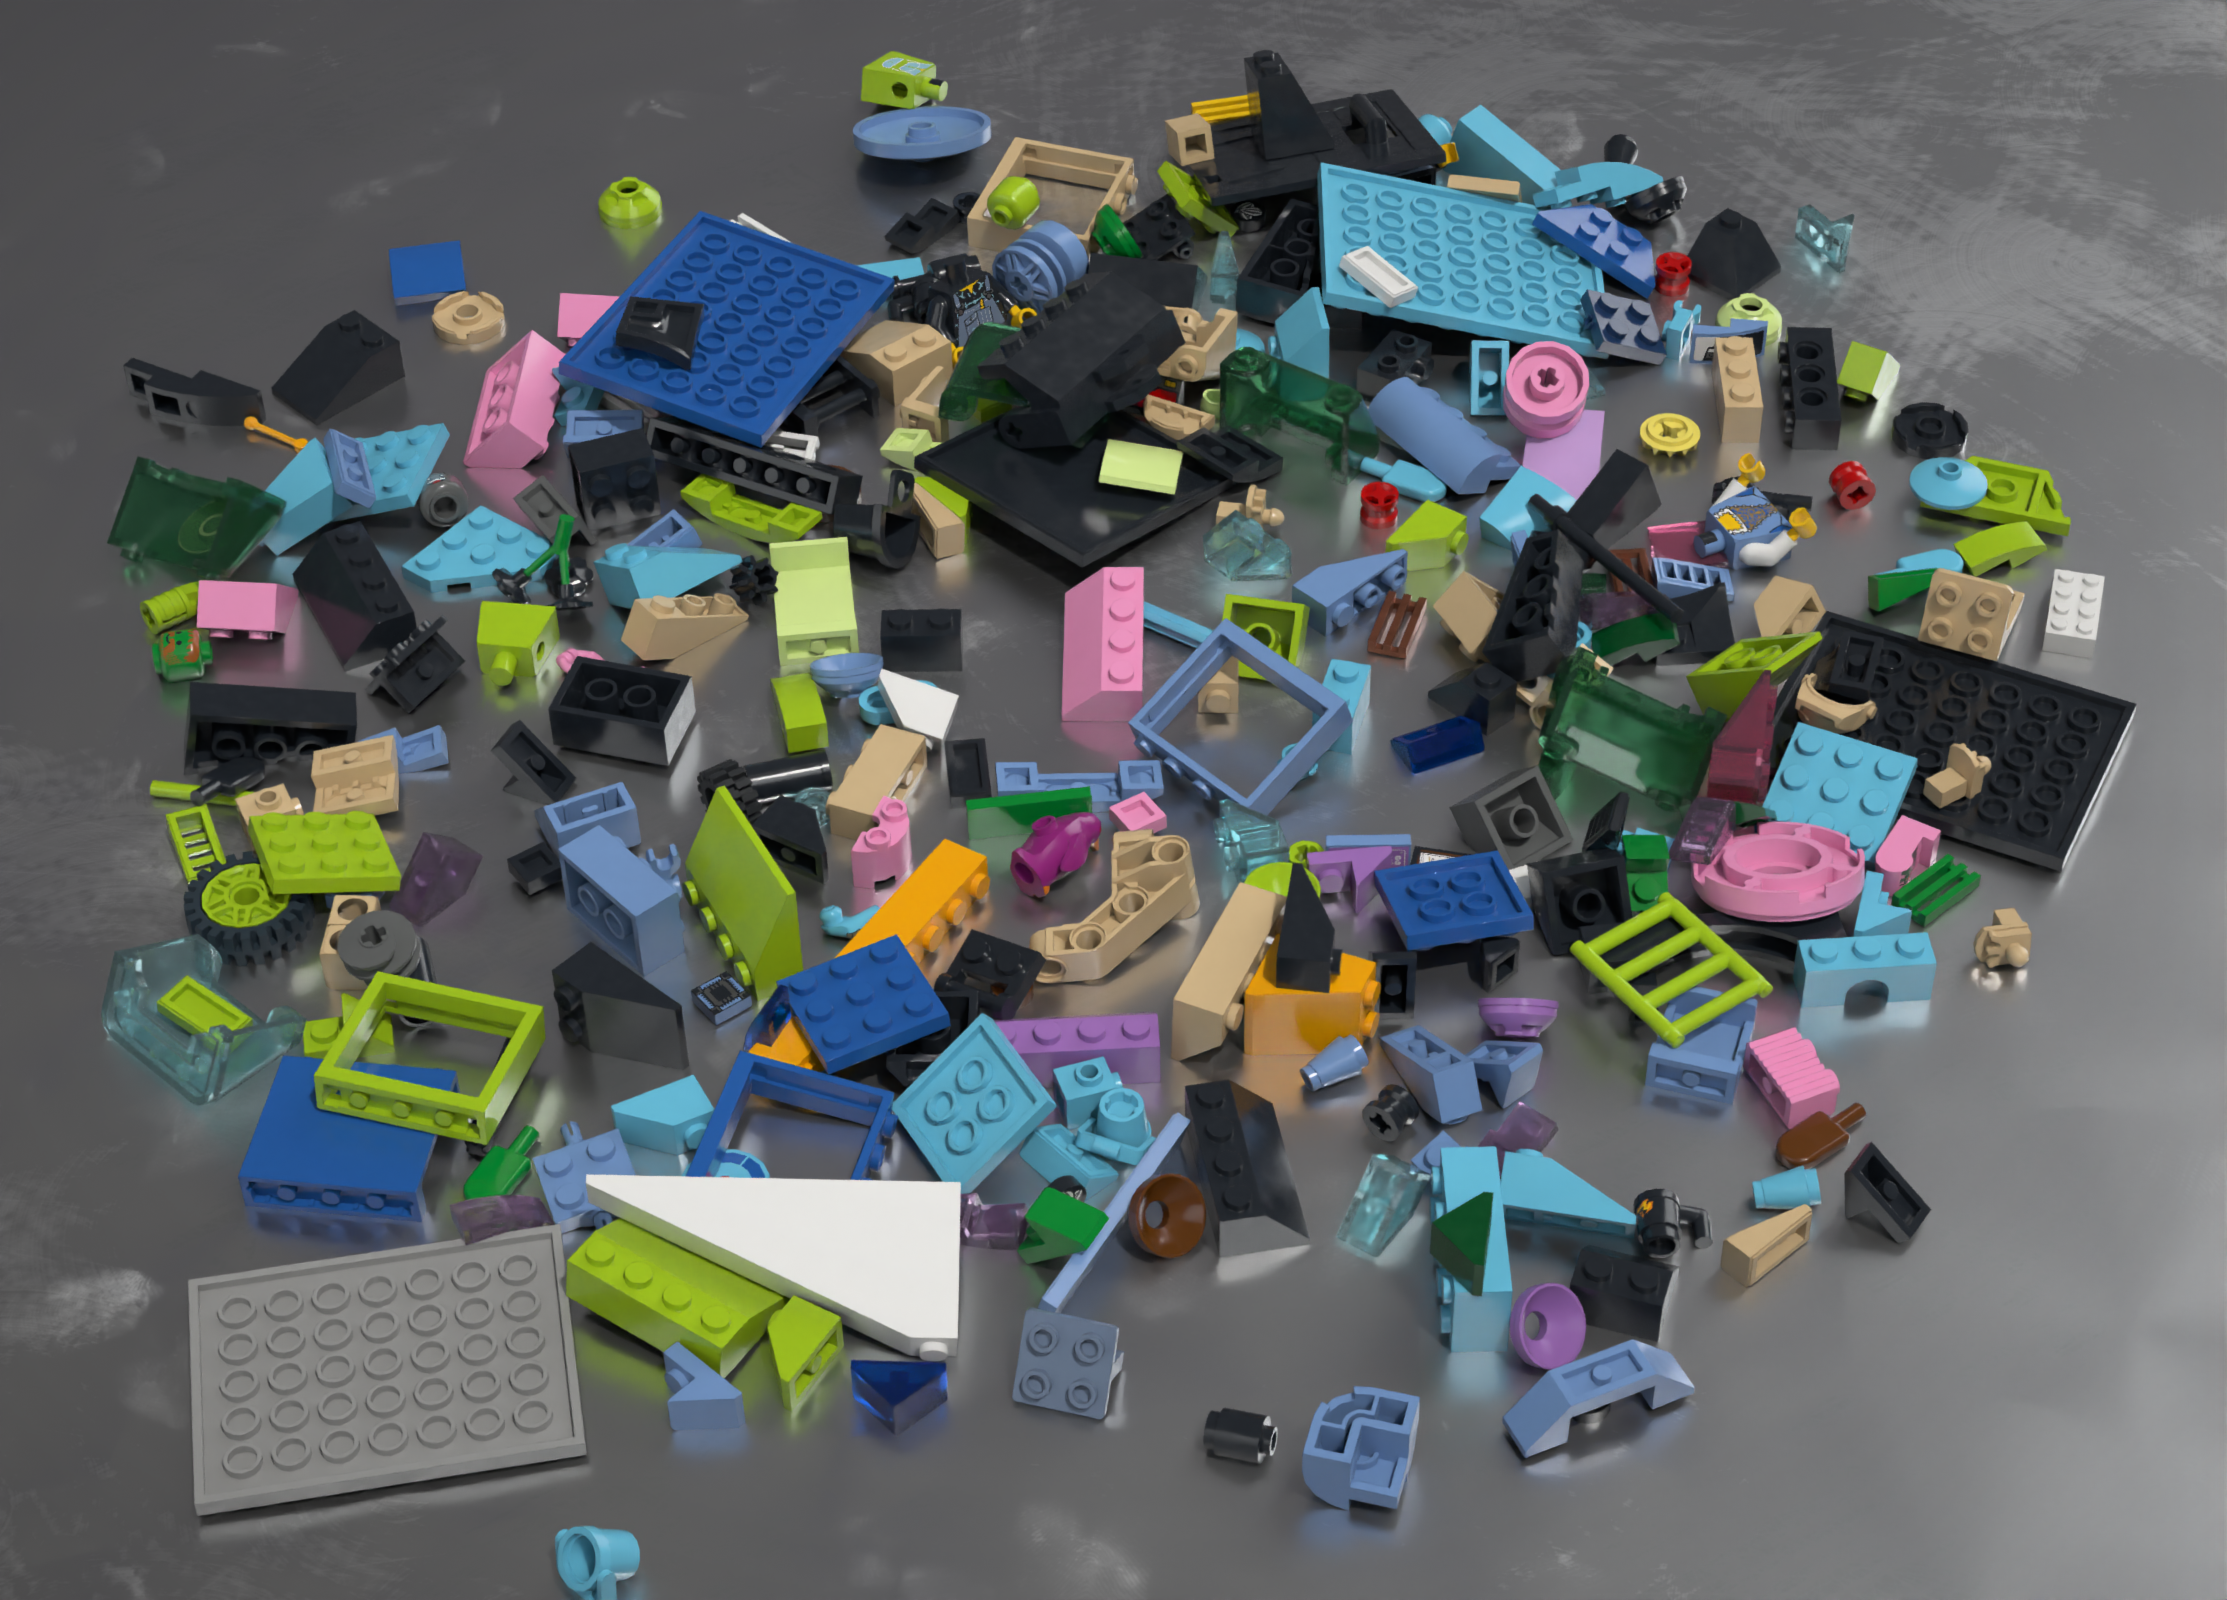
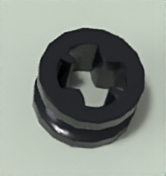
M963 192L954 197L953 207L958 210L961 217L959 223L967 225V217L980 194Z

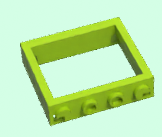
M377 971L314 1074L317 1108L487 1145L546 1039L544 1006ZM386 999L395 1000L397 1002L387 1001ZM385 1011L511 1038L479 1097L350 1070ZM340 1090L341 1095L336 1094V1092ZM472 1119L477 1120V1125L472 1124Z

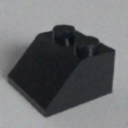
M1605 847L1527 863L1532 905L1552 955L1570 953V947L1579 940L1580 927L1621 923L1633 918L1624 855Z
M1588 1245L1580 1251L1569 1289L1578 1297L1583 1307L1586 1325L1658 1342L1678 1277L1679 1266Z

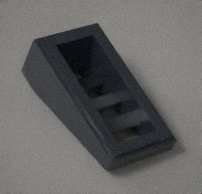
M1620 791L1592 817L1584 839L1582 852L1605 847L1617 852L1630 800L1628 793Z

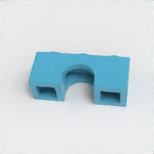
M1928 932L1798 940L1793 979L1801 1008L1844 1005L1847 991L1853 985L1865 980L1881 981L1887 1002L1930 1000L1937 962Z

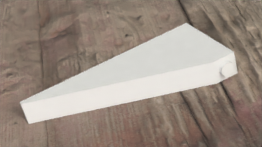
M586 1174L588 1202L790 1299L795 1295L841 1317L842 1324L909 1356H919L926 1361H941L948 1356L957 1357L961 1182Z

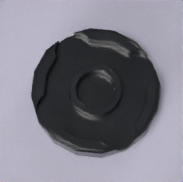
M1920 402L1901 409V414L1894 417L1891 430L1892 440L1899 449L1918 458L1953 457L1961 452L1967 443L1968 423L1954 409L1952 414L1944 410V405Z

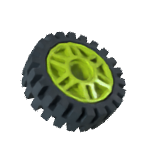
M252 851L243 852V859L239 860L236 859L235 854L225 856L226 864L223 865L216 860L210 863L211 872L202 869L197 873L198 881L191 880L188 885L189 892H185L183 898L186 923L191 939L201 953L205 952L207 958L213 961L219 957L221 964L230 965L233 959H236L238 966H247L249 959H254L255 964L260 965L265 964L264 956L270 955L273 961L282 957L281 949L289 953L296 949V941L302 943L307 938V931H311L314 925L315 909L312 893L272 894L259 858H254Z

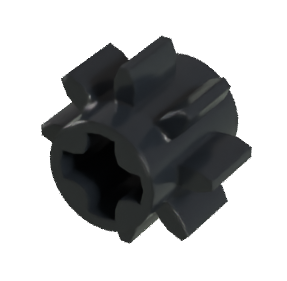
M750 555L742 558L743 562L741 565L730 569L733 577L729 588L733 589L740 596L741 603L752 599L755 605L767 602V595L778 592L775 584L779 573L768 564L769 559L767 557L756 561L754 556Z

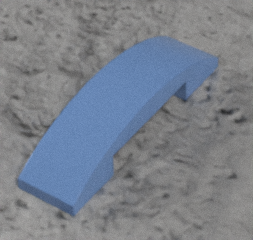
M1160 760L1119 761L1118 773L1038 774L1037 762H995L998 797L1090 786L1092 813L1109 811V807L1142 792H1145L1151 799L1163 795L1164 791Z

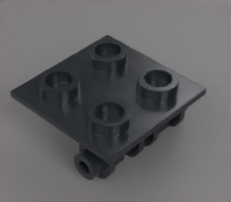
M1168 194L1152 202L1148 207L1123 222L1144 257L1142 259L1158 260L1171 250L1178 258L1188 259L1193 255L1194 244L1190 238L1196 233L1186 218L1175 208L1176 203Z

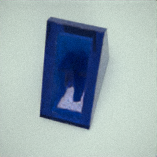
M851 1360L853 1397L896 1437L948 1400L947 1363Z

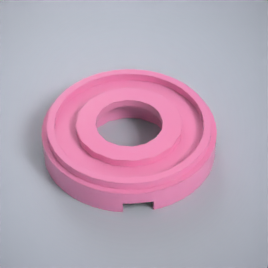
M1757 822L1756 834L1733 837V828H1725L1708 835L1698 842L1691 855V881L1693 888L1706 904L1728 915L1767 922L1809 920L1835 913L1847 907L1855 900L1864 886L1865 855L1862 848L1857 849V854L1850 849V837L1829 828L1798 822Z

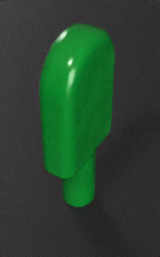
M526 1125L508 1149L500 1146H493L464 1184V1199L470 1207L483 1212L492 1211L507 1201L531 1169V1160L525 1155L539 1138V1132L534 1127Z

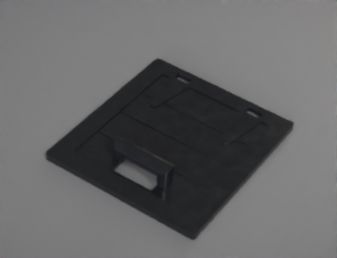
M1389 89L1368 94L1358 93L1352 97L1311 104L1333 139L1334 149L1265 160L1252 139L1250 116L1209 123L1211 125L1215 159L1185 166L1211 206H1219L1318 187L1317 173L1321 162L1376 174H1386L1446 162V152L1396 92ZM1387 127L1395 137L1388 138ZM1364 128L1366 138L1364 143L1353 144L1344 132Z

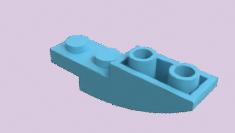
M1622 162L1591 163L1556 171L1555 176L1558 186L1532 195L1536 208L1547 205L1551 206V210L1572 206L1571 199L1573 198L1577 199V203L1587 200L1590 201V204L1605 202L1606 208L1624 204L1626 202L1625 196L1630 195L1632 198L1640 192L1663 182V177L1651 170Z

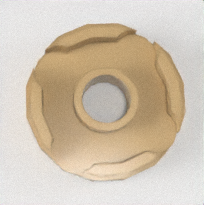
M469 291L449 295L434 307V315L432 316L434 332L439 338L453 344L468 345L489 340L498 334L505 324L503 304L497 297L486 292H478L479 296H469Z

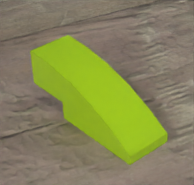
M803 673L770 679L777 715L788 753L829 747L827 722L819 693L811 674Z

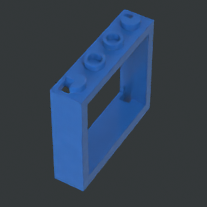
M740 1050L686 1177L716 1176L750 1094H755L871 1126L850 1180H873L869 1178L871 1171L879 1172L884 1160L886 1146L882 1145L885 1137L892 1139L899 1116L892 1114L894 1092Z

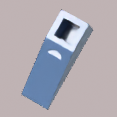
M1401 549L1320 566L1292 585V603L1305 604L1310 607L1308 626L1326 637L1338 628L1348 624L1351 619L1367 608L1373 607L1377 601L1387 595L1388 591L1397 590L1406 582L1408 552Z

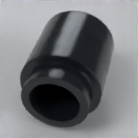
M1223 1408L1221 1412L1211 1410L1204 1428L1203 1444L1205 1449L1214 1450L1216 1456L1261 1464L1266 1455L1272 1456L1275 1451L1278 1429L1271 1426V1418L1268 1415L1230 1408Z

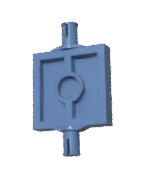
M571 1121L569 1123L573 1135H570L566 1123L560 1128L566 1144L565 1147L532 1158L555 1225L560 1224L562 1233L579 1227L595 1226L596 1230L613 1222V1219L617 1217L588 1202L586 1174L636 1175L618 1128L583 1140L578 1123Z

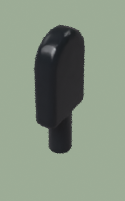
M239 757L229 760L201 777V787L190 793V800L194 805L201 806L220 794L234 797L264 779L265 765L262 761L251 757Z

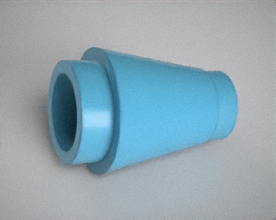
M1802 1165L1763 1178L1760 1181L1752 1182L1756 1209L1792 1210L1804 1204L1809 1207L1821 1205L1816 1168L1804 1169Z

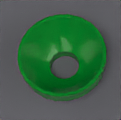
M1108 204L1102 206L1096 213L1094 231L1091 234L1104 254L1144 258L1134 239Z

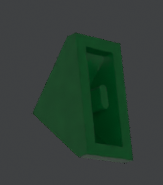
M1483 1192L1436 1219L1431 1225L1430 1254L1474 1296H1482L1492 1220L1494 1194L1492 1192Z

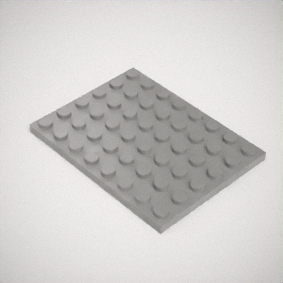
M560 1224L188 1280L194 1505L197 1516L587 1455L569 1297L566 1296L567 1274Z

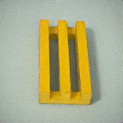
M1243 95L1191 103V114L1198 113L1208 123L1250 116L1248 96Z

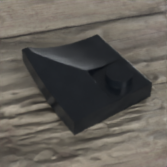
M630 296L616 331V346L655 354L677 364L685 370H691L699 332L704 319V304Z
M1725 582L1717 583L1688 595L1669 599L1683 610L1682 618L1676 622L1680 644L1659 654L1654 659L1656 666L1704 664L1735 644ZM1645 601L1644 615L1660 613Z

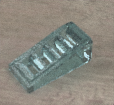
M1221 231L1211 271L1210 300H1212V303L1236 305L1237 278L1240 274L1229 232Z

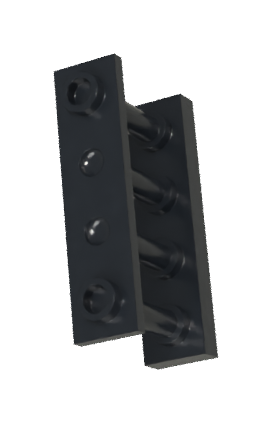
M839 355L822 375L823 377L815 383L779 428L784 432L818 437L820 423L856 405L875 418L879 416V388L874 380L868 379ZM835 387L845 394L814 410L802 404Z

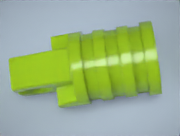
M199 580L174 587L170 591H165L140 603L142 618L153 634L161 633L163 630L172 628L174 625L176 626L183 621L190 620L197 614Z

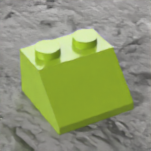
M1226 594L1222 621L1227 618L1299 668L1305 647L1310 607L1299 603ZM1239 660V677L1267 680Z

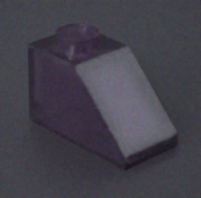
M423 832L401 879L400 891L395 892L388 908L402 914L416 926L424 927L466 894L483 855L453 837Z

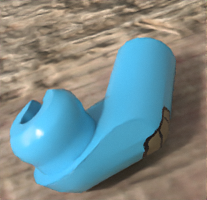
M873 905L851 917L843 916L842 910L838 906H828L822 909L819 914V918L823 923L821 928L831 936L853 938L880 908L877 905Z

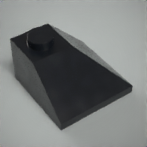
M1729 208L1705 223L1687 255L1692 261L1691 273L1688 275L1689 279L1728 300L1738 298L1741 294L1752 293L1781 272V264L1758 224Z

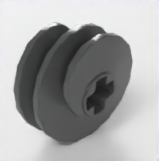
M389 910L371 911L358 916L346 925L338 939L337 950L346 970L359 980H364L367 986H369L377 971L408 978L416 970L421 958V942L412 923L402 914Z

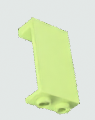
M847 537L770 543L771 566L779 573L775 584L778 592L774 593L780 666L808 664L827 656L859 653Z

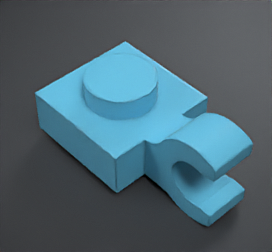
M1681 300L1674 303L1672 321L1667 320L1662 331V341L1666 342L1667 356L1665 358L1677 361L1680 360L1690 341L1693 324L1697 325L1700 322L1701 305H1696L1694 310L1682 308L1683 301Z

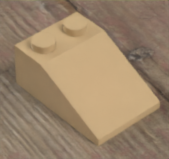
M885 320L857 334L840 354L868 379L874 380L879 388L880 396L894 407L901 404L906 397H909L920 385L921 380L928 376L937 365L945 368L946 380L953 377L951 341L927 324Z

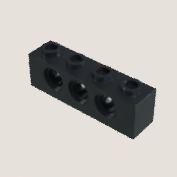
M1787 327L1785 342L1778 343L1777 362L1781 364L1779 383L1780 387H1783L1782 410H1788L1784 414V434L1791 435L1792 449L1837 450L1842 420L1832 328Z

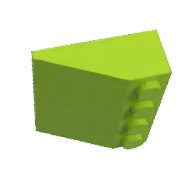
M725 785L718 787L686 859L687 881L682 883V888L688 904L698 907L700 919L706 932H713L715 934L717 946L723 959H731L733 962L734 972L739 984L743 988L748 986L755 999L760 1001L779 993L776 981L803 971L796 892Z
M622 1218L596 1230L567 1260V1297L663 1352L678 1341L724 1379L767 1332V1325L772 1314L778 1309L782 1310L790 1300V1298Z

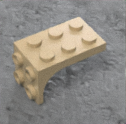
M1938 568L1932 575L1918 641L1997 661L2021 610L2025 593L2015 591L2009 585Z

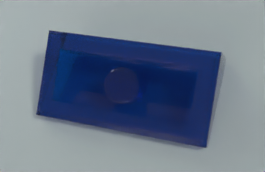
M1458 716L1390 740L1392 748L1406 767L1414 774L1483 752L1485 749L1480 723L1464 716Z

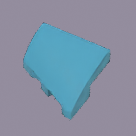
M1521 466L1479 517L1481 537L1512 551L1510 536H1512L1513 532L1525 530L1529 538L1532 530L1546 533L1553 531L1544 524L1543 517L1529 507L1528 501L1533 495L1539 494L1553 506L1558 505L1566 512L1570 510L1577 500L1553 482Z

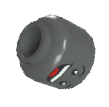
M445 472L431 474L427 478L417 499L419 510L424 519L430 524L442 528L451 527L461 521L469 507L468 495L461 480Z

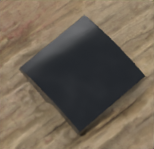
M1229 425L1215 433L1203 427L1177 441L1178 449L1235 482L1258 481L1272 476L1283 469V457Z

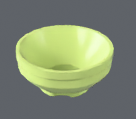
M1753 293L1741 294L1740 297L1724 304L1718 310L1715 320V326L1730 327L1731 318L1768 321L1765 346L1777 341L1782 332L1780 312L1767 299L1760 298Z

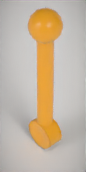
M249 416L244 420V427L247 430H258L294 446L296 453H299L308 443V440L304 438L294 439L262 425L253 416Z

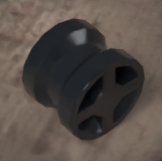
M1394 1084L1386 1085L1378 1094V1100L1370 1101L1362 1110V1117L1368 1129L1378 1138L1389 1142L1395 1141L1402 1134L1404 1125L1412 1124L1419 1116V1107L1413 1096L1406 1089Z

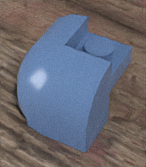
M1353 1386L1352 1393L1335 1397L1327 1404L1321 1402L1313 1416L1302 1453V1473L1305 1484L1322 1500L1348 1511L1351 1500L1397 1509L1403 1485L1408 1480L1418 1429L1420 1397L1374 1387Z

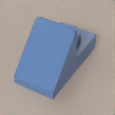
M1486 1040L1465 1056L1473 1060L1476 1078L1482 1079L1484 1082L1489 1081L1499 1105L1502 1108H1506L1534 1087L1543 1049L1540 1043Z
M678 1341L663 1352L666 1369L665 1381L675 1394L667 1402L670 1426L673 1430L739 1428L746 1423L742 1392Z

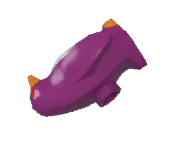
M1090 812L1072 813L1058 818L1045 816L1038 819L1032 824L1033 832L1026 842L1012 852L1010 870L1023 893L1031 897L1036 895L1038 898L1045 896L1050 891V885L1053 882L1065 878L1085 864L1089 848L1092 851L1099 850L1101 821L1095 814Z

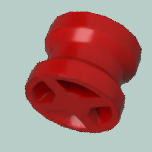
M1667 252L1659 255L1656 259L1655 267L1657 271L1655 290L1662 295L1670 297L1681 296L1687 293L1690 285L1688 275L1691 273L1692 266L1690 258L1679 252Z
M1848 461L1838 465L1829 476V484L1833 492L1837 494L1841 506L1845 509H1860L1871 502L1875 496L1876 488L1873 481L1868 477L1864 466L1857 461Z
M1372 482L1362 488L1360 496L1362 503L1360 520L1362 524L1377 530L1388 529L1395 525L1398 519L1396 505L1399 499V492L1395 486L1386 482Z

